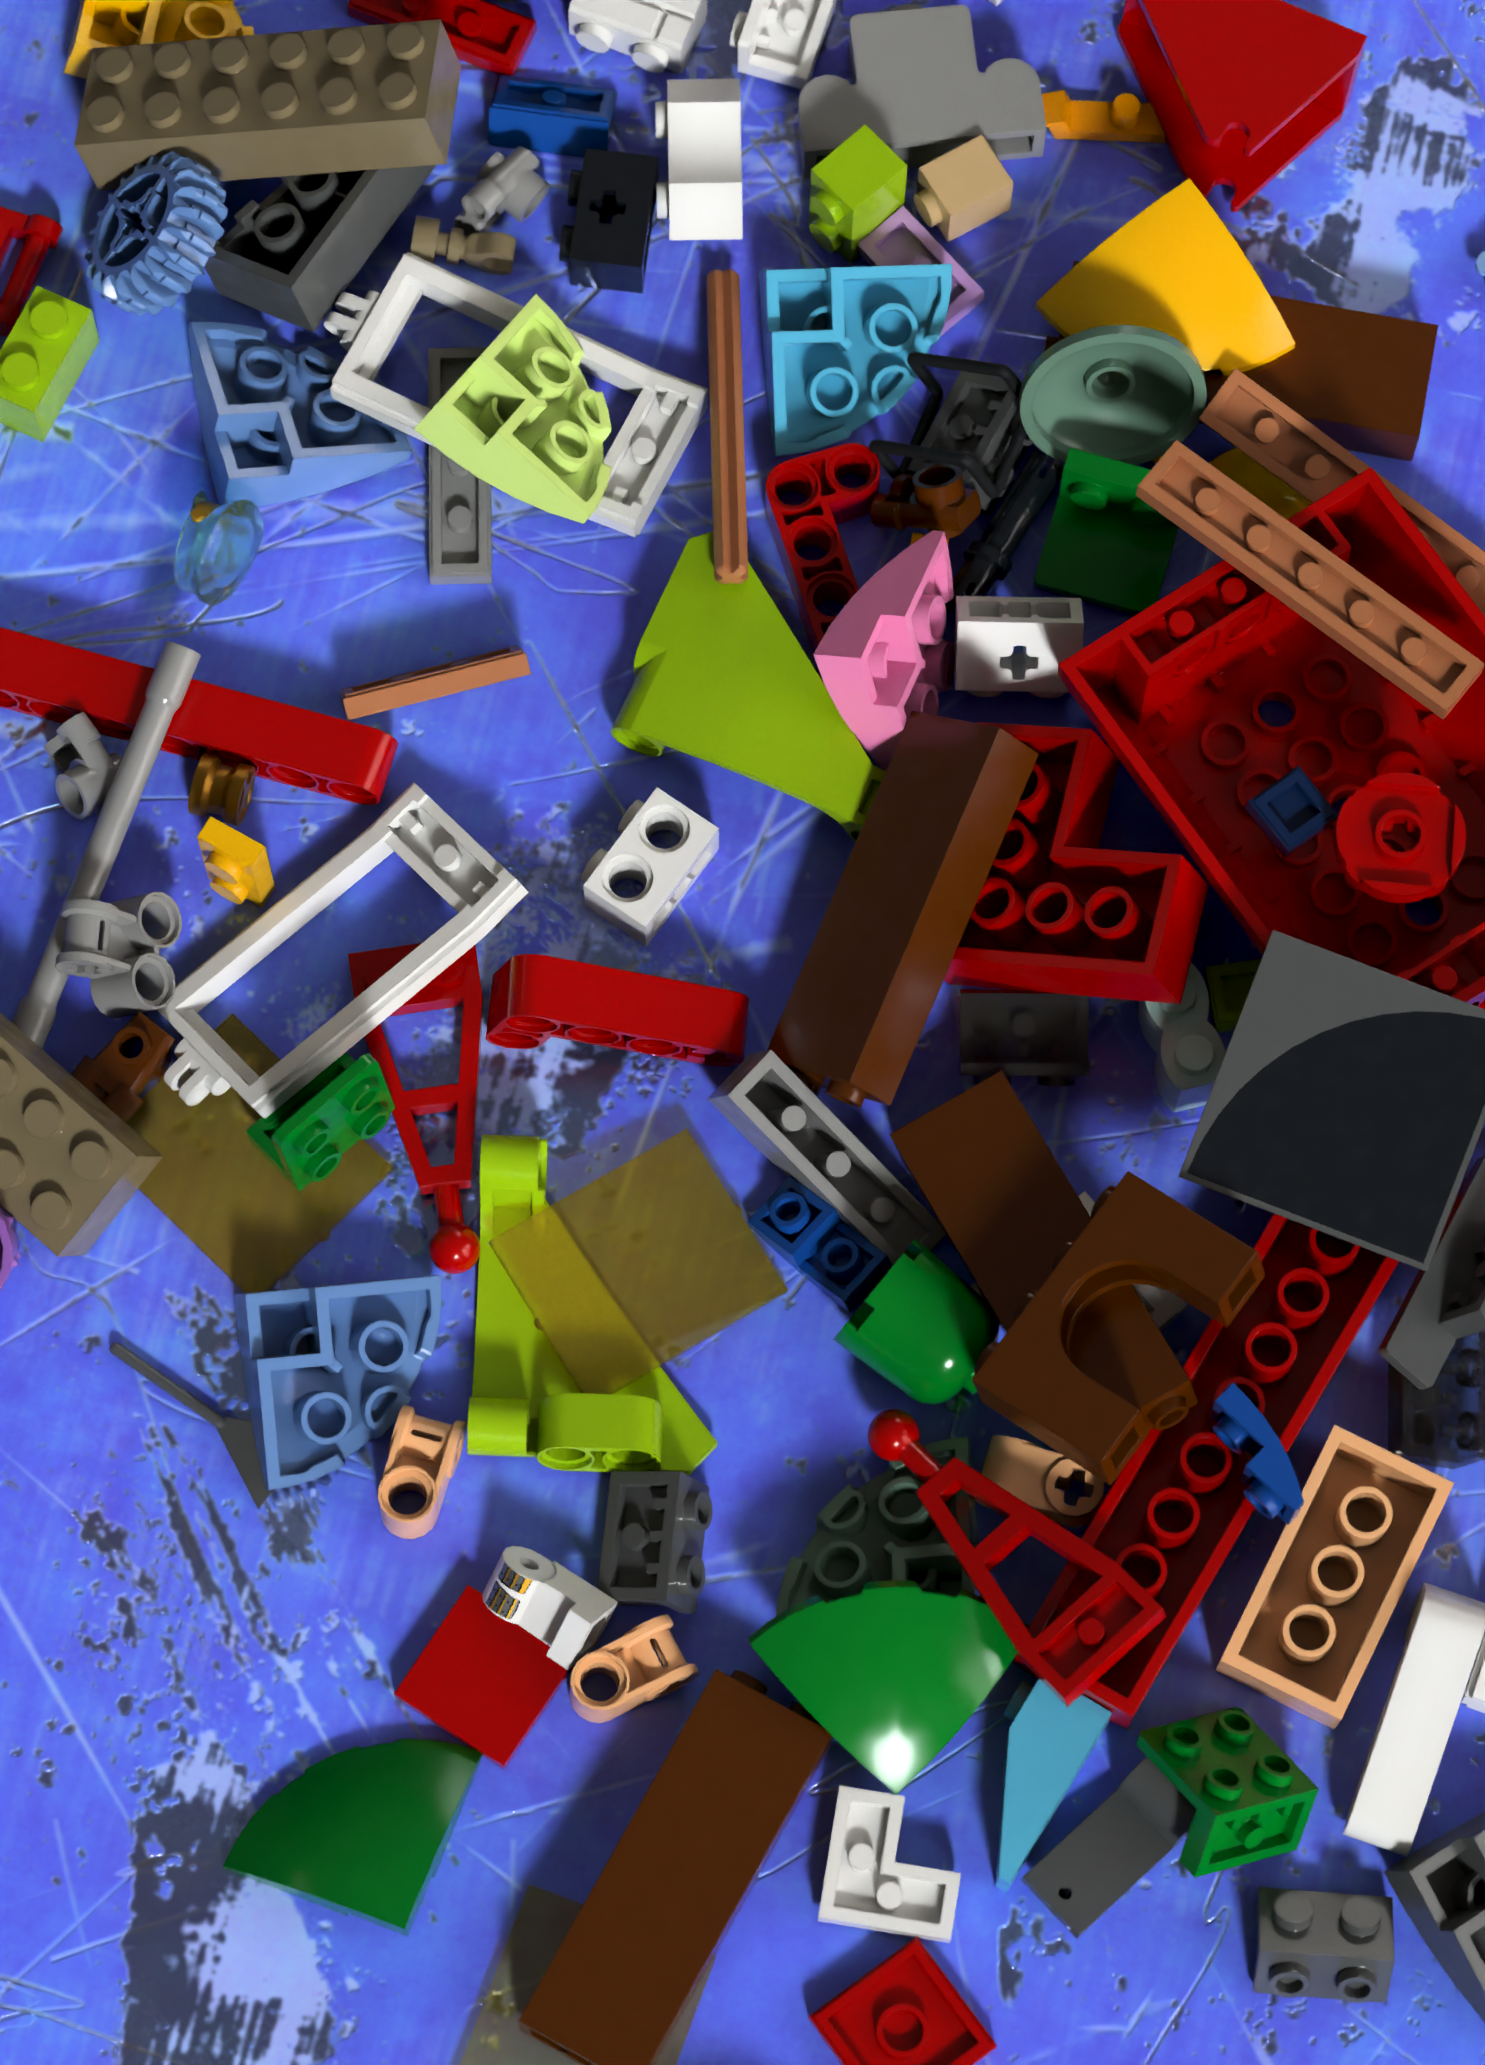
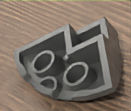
M1485 1812L1428 1843L1383 1872L1430 1951L1457 1989L1485 2022Z

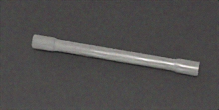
M165 642L147 686L144 705L65 901L74 899L99 901L174 713L183 702L201 655L196 651L174 642ZM61 911L29 990L20 1001L12 1021L15 1026L42 1049L55 1020L56 1007L69 974L63 973L55 967L57 955L63 953L67 920L61 916Z

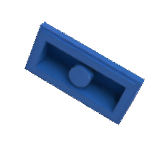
M498 75L489 106L488 142L493 146L515 149L521 146L530 151L584 157L585 148L608 151L617 91L608 88Z

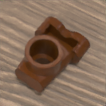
M935 464L922 468L914 475L898 474L894 478L888 494L879 493L874 497L871 504L870 517L875 527L904 530L906 527L925 528L928 533L932 530L945 531L946 539H951L960 535L980 515L981 501L976 490L964 488L962 472L959 467L952 464Z
M138 1011L93 1059L85 1055L71 1075L127 1124L145 1102L139 1095L148 1081L158 1079L167 1071L171 1062V1046L176 1039L142 1012ZM139 1039H142L143 1049L141 1053L134 1058H128L131 1046Z

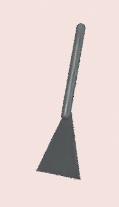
M118 1342L112 1343L109 1350L114 1356L216 1427L259 1510L273 1490L265 1489L251 1421L223 1417Z

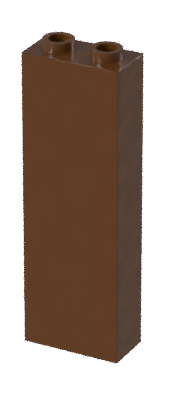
M1074 261L1073 267H1075L1080 261ZM1270 295L1295 341V347L1273 361L1254 369L1243 371L1242 373L1346 450L1412 461L1420 436L1438 325ZM1061 333L1059 338L1047 336L1044 352L1065 337ZM1219 369L1203 371L1207 390L1205 409L1229 378V376H1224Z
M911 712L767 1049L772 1050L816 1096H818L821 1087L827 1088L826 1094L854 1107L861 1108L864 1099L891 1105L1039 756V753L1003 729L927 713Z
M1000 1071L889 1135L905 1167L982 1297L987 1301L995 1314L1002 1331L1006 1334L1014 1324V1313L1022 1298L1032 1289L1039 1290L1053 1272V1261L1061 1246L1072 1237L1077 1239L1092 1218L1004 1073ZM1132 1285L1117 1287L1105 1292L1094 1299L1082 1311L1070 1337V1361L1082 1373L1140 1409L1149 1431L1154 1428L1156 1430H1165L1176 1425L1187 1416L1190 1407L1199 1403L1190 1379Z
M717 1669L714 1671L518 2020L520 2031L581 2065H655L831 1746L832 1736L823 1728L802 1704L791 1702L789 1708L770 1699L765 1696L768 1688L756 1678L742 1671L733 1670L731 1676Z

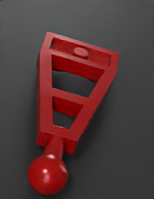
M421 943L349 953L348 959L354 999ZM475 945L389 1016L463 1006L459 1083L404 1091L381 1025L379 1024L364 1037L370 1055L380 1065L395 1105V1109L391 1114L420 1194L434 1193L439 1228L430 1239L429 1255L438 1269L449 1274H460L468 1271L475 1265L480 1255L478 1236L470 1227L464 1225L459 1192L460 1189L472 1188L484 1005ZM457 1110L454 1164L431 1167L413 1116Z
M888 1409L873 1418L867 1435L872 1451L884 1460L901 1461L923 1483L916 1491L919 1501L978 1593L988 1605L1021 1660L1067 1707L1166 1617L1163 1608L1117 1562L958 1458L953 1457L943 1466L919 1442V1427L910 1414L899 1409ZM960 1489L1006 1518L976 1547L972 1546L945 1504ZM1030 1535L1098 1580L1034 1639L990 1573L996 1565Z

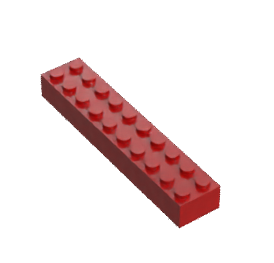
M1274 1214L1253 1248L1259 1254L1266 1276L1228 1327L1211 1319L1183 1366L1199 1403L1190 1407L1187 1416L1176 1425L1165 1430H1156L1154 1428L1149 1431L1148 1436L1120 1472L1081 1538L1117 1562L1163 1608L1166 1616L1082 1693L1085 1697L1112 1712L1109 1721L1127 1731L1256 1510L1243 1493L1247 1486L1240 1481L1245 1466L1253 1457L1247 1451L1242 1455L1235 1453L1215 1434L1213 1426L1216 1422L1209 1416L1215 1400L1234 1383L1264 1416L1288 1455L1400 1261L1280 1215ZM1068 1560L1028 1627V1631L1033 1639L1098 1580ZM1017 1653L1012 1663L1039 1679Z

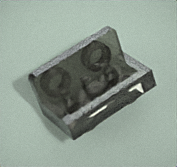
M960 989L959 1067L961 1075L973 1076V1083L977 1085L1002 1071L1010 1084L1011 1076H1037V1084L1044 1086H1070L1075 1084V1076H1089V996L1009 989Z
M1485 1331L1457 1339L1433 1386L1423 1390L1418 1389L1388 1362V1451L1412 1463L1448 1469H1456L1485 1460Z

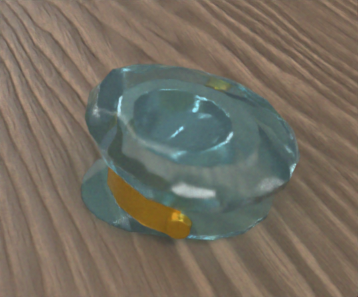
M203 490L195 495L190 514L182 528L176 547L174 577L178 589L196 595L198 600L212 607L232 596L252 566L264 535L263 519L260 510L251 500H237L221 506L211 503Z

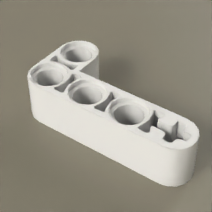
M1425 1582L1422 1584L1407 1627L1406 1643L1347 1814L1343 1835L1403 1856L1408 1855L1485 1632V1603Z

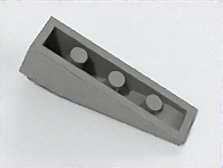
M772 1050L750 1053L707 1098L756 1149L788 1177H793L835 1208L843 1223L887 1254L892 1266L914 1239L931 1251L946 1235L939 1222Z

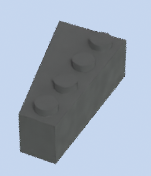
M436 165L281 177L283 183L260 204L251 200L234 215L237 224L221 239L216 240L213 248L216 255L210 257L204 267L219 295L315 332L336 303L340 294L351 283Z

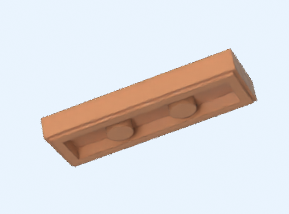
M518 645L345 688L340 692L344 713L347 719L351 720L530 675L531 671L526 652L521 647H518Z

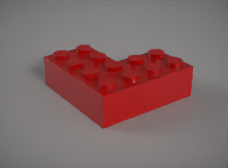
M977 722L1003 729L1039 753V756L944 981L949 985L1181 1004L1208 884L1184 856L1180 854L1098 849L1119 759L1093 729Z

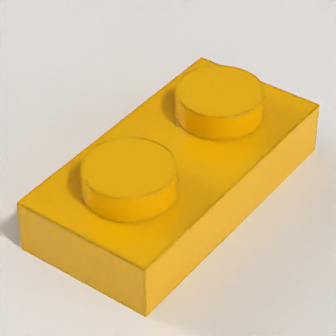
M210 816L197 836L208 878L212 880L210 886L219 895L233 903L242 904L246 899L263 908L275 889L266 847Z

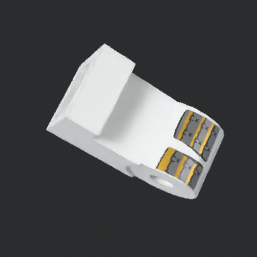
M521 1546L505 1548L482 1594L483 1602L491 1612L505 1621L518 1624L548 1645L550 1648L546 1656L566 1670H569L578 1660L595 1649L618 1603L556 1561L552 1562L543 1555Z

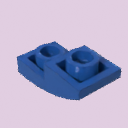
M791 1176L782 1183L747 1221L750 1228L783 1259L849 1313L892 1267L887 1254L843 1223L835 1208Z
M1232 1383L1214 1402L1209 1415L1216 1422L1213 1430L1219 1439L1232 1451L1239 1455L1247 1451L1253 1457L1245 1466L1240 1481L1247 1486L1243 1491L1247 1500L1265 1517L1273 1519L1278 1515L1289 1525L1298 1516L1304 1503L1300 1485L1291 1461L1279 1438L1252 1401Z

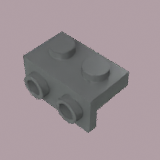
M1259 1887L1256 1900L1254 1992L1276 1994L1287 1998L1302 1996L1341 1999L1352 2003L1366 2001L1385 2002L1387 2000L1394 1966L1392 1897Z

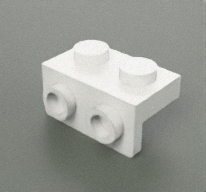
M752 0L748 13L743 11L737 13L730 37V46L738 48V72L803 89L805 84L811 79L837 0Z

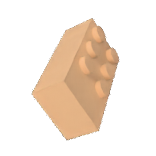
M1334 1425L1301 1492L1304 1503L1298 1516L1289 1525H1285L1215 1671L1335 1730L1342 1720L1454 1483Z

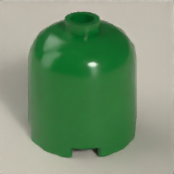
M914 1239L833 1340L908 1397L919 1403L935 1405L950 1400L963 1387L972 1395L977 1392L972 1382V1378L975 1376L974 1368L976 1362L990 1343L998 1341L1000 1325L987 1301L925 1246Z

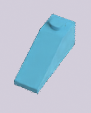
M1040 1678L1034 1687L1023 1681L1003 1716L1013 1722L1009 1727L1005 1744L995 1887L1005 1893L1008 1892L1108 1725L1112 1712L1082 1694L1067 1707Z

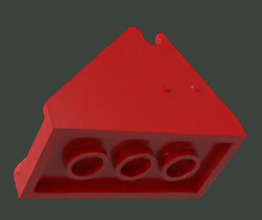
M1126 0L1122 21L1116 33L1146 101L1150 103L1164 132V139L1183 180L1186 181L1190 178L1205 199L1208 198L1215 186L1220 184L1228 185L1234 191V197L1230 205L1232 212H1237L1341 119L1351 98L1367 36L1282 0Z

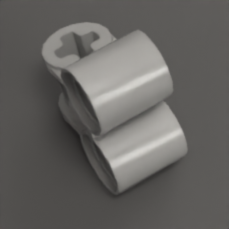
M154 891L110 903L90 899H74L63 902L61 916L67 920L63 953L57 955L55 967L66 974L90 978L91 996L101 1013L109 1018H121L135 1015L138 1011L144 1013L158 1010L170 1003L176 989L175 975L171 965L164 957L159 955V951L173 945L179 938L182 929V919L178 905L170 896L163 892Z

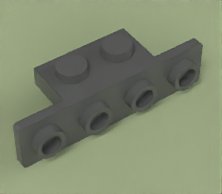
M1485 1156L1476 1160L1451 1209L1428 1271L1419 1270L1379 1347L1380 1355L1420 1390L1433 1386L1457 1339L1485 1331Z

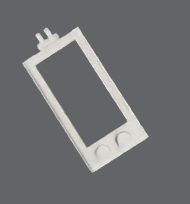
M407 252V254H403L382 293L368 291L363 299L353 294L342 292L335 303V307L343 314L330 312L326 318L324 327L332 334L342 337L340 344L348 351L332 379L330 392L333 399L435 447L414 430L431 409L373 382L419 299L424 295L500 332L521 311L523 306ZM568 328L584 352L579 363L580 370L638 397L604 458V464L611 466L608 485L599 505L588 519L636 537V535L639 536L708 408L710 400L709 389L652 368Z
M413 782L365 831L176 985L174 996L170 1003L157 1010L184 1037L175 1048L174 1054L178 1059L165 1072L164 1081L172 1090H179V1097L188 1106L197 1105L210 1092L218 1096L225 1093L232 1086L258 1114L266 1119L482 940L529 892ZM395 852L458 914L260 1077L202 1019L198 1012L390 854Z

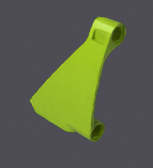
M713 531L688 539L639 642L634 659L633 671L635 679L610 730L611 735L623 746L643 755L658 757L662 755L665 746L765 784L825 812L835 819L846 830L850 838L856 842L886 771L872 764L854 732L850 730L839 714L823 681L750 563L748 562V578L745 582L741 584H720L714 578Z
M482 1134L480 1149V1255L473 1386L468 1408V1455L536 1457L537 1461L543 1466L562 1471H681L691 1475L717 1447V1441L637 1335L546 1200L547 1139H541V1136Z

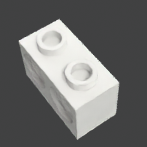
M656 787L645 803L637 799L628 808L618 826V831L622 833L609 851L600 848L592 856L581 875V880L585 882L583 885L585 906L646 947L719 850V828L658 787ZM659 830H671L681 837L677 845L667 849L655 847L648 839L654 832ZM625 878L636 879L645 887L639 895L632 898L620 897L611 888L616 882Z

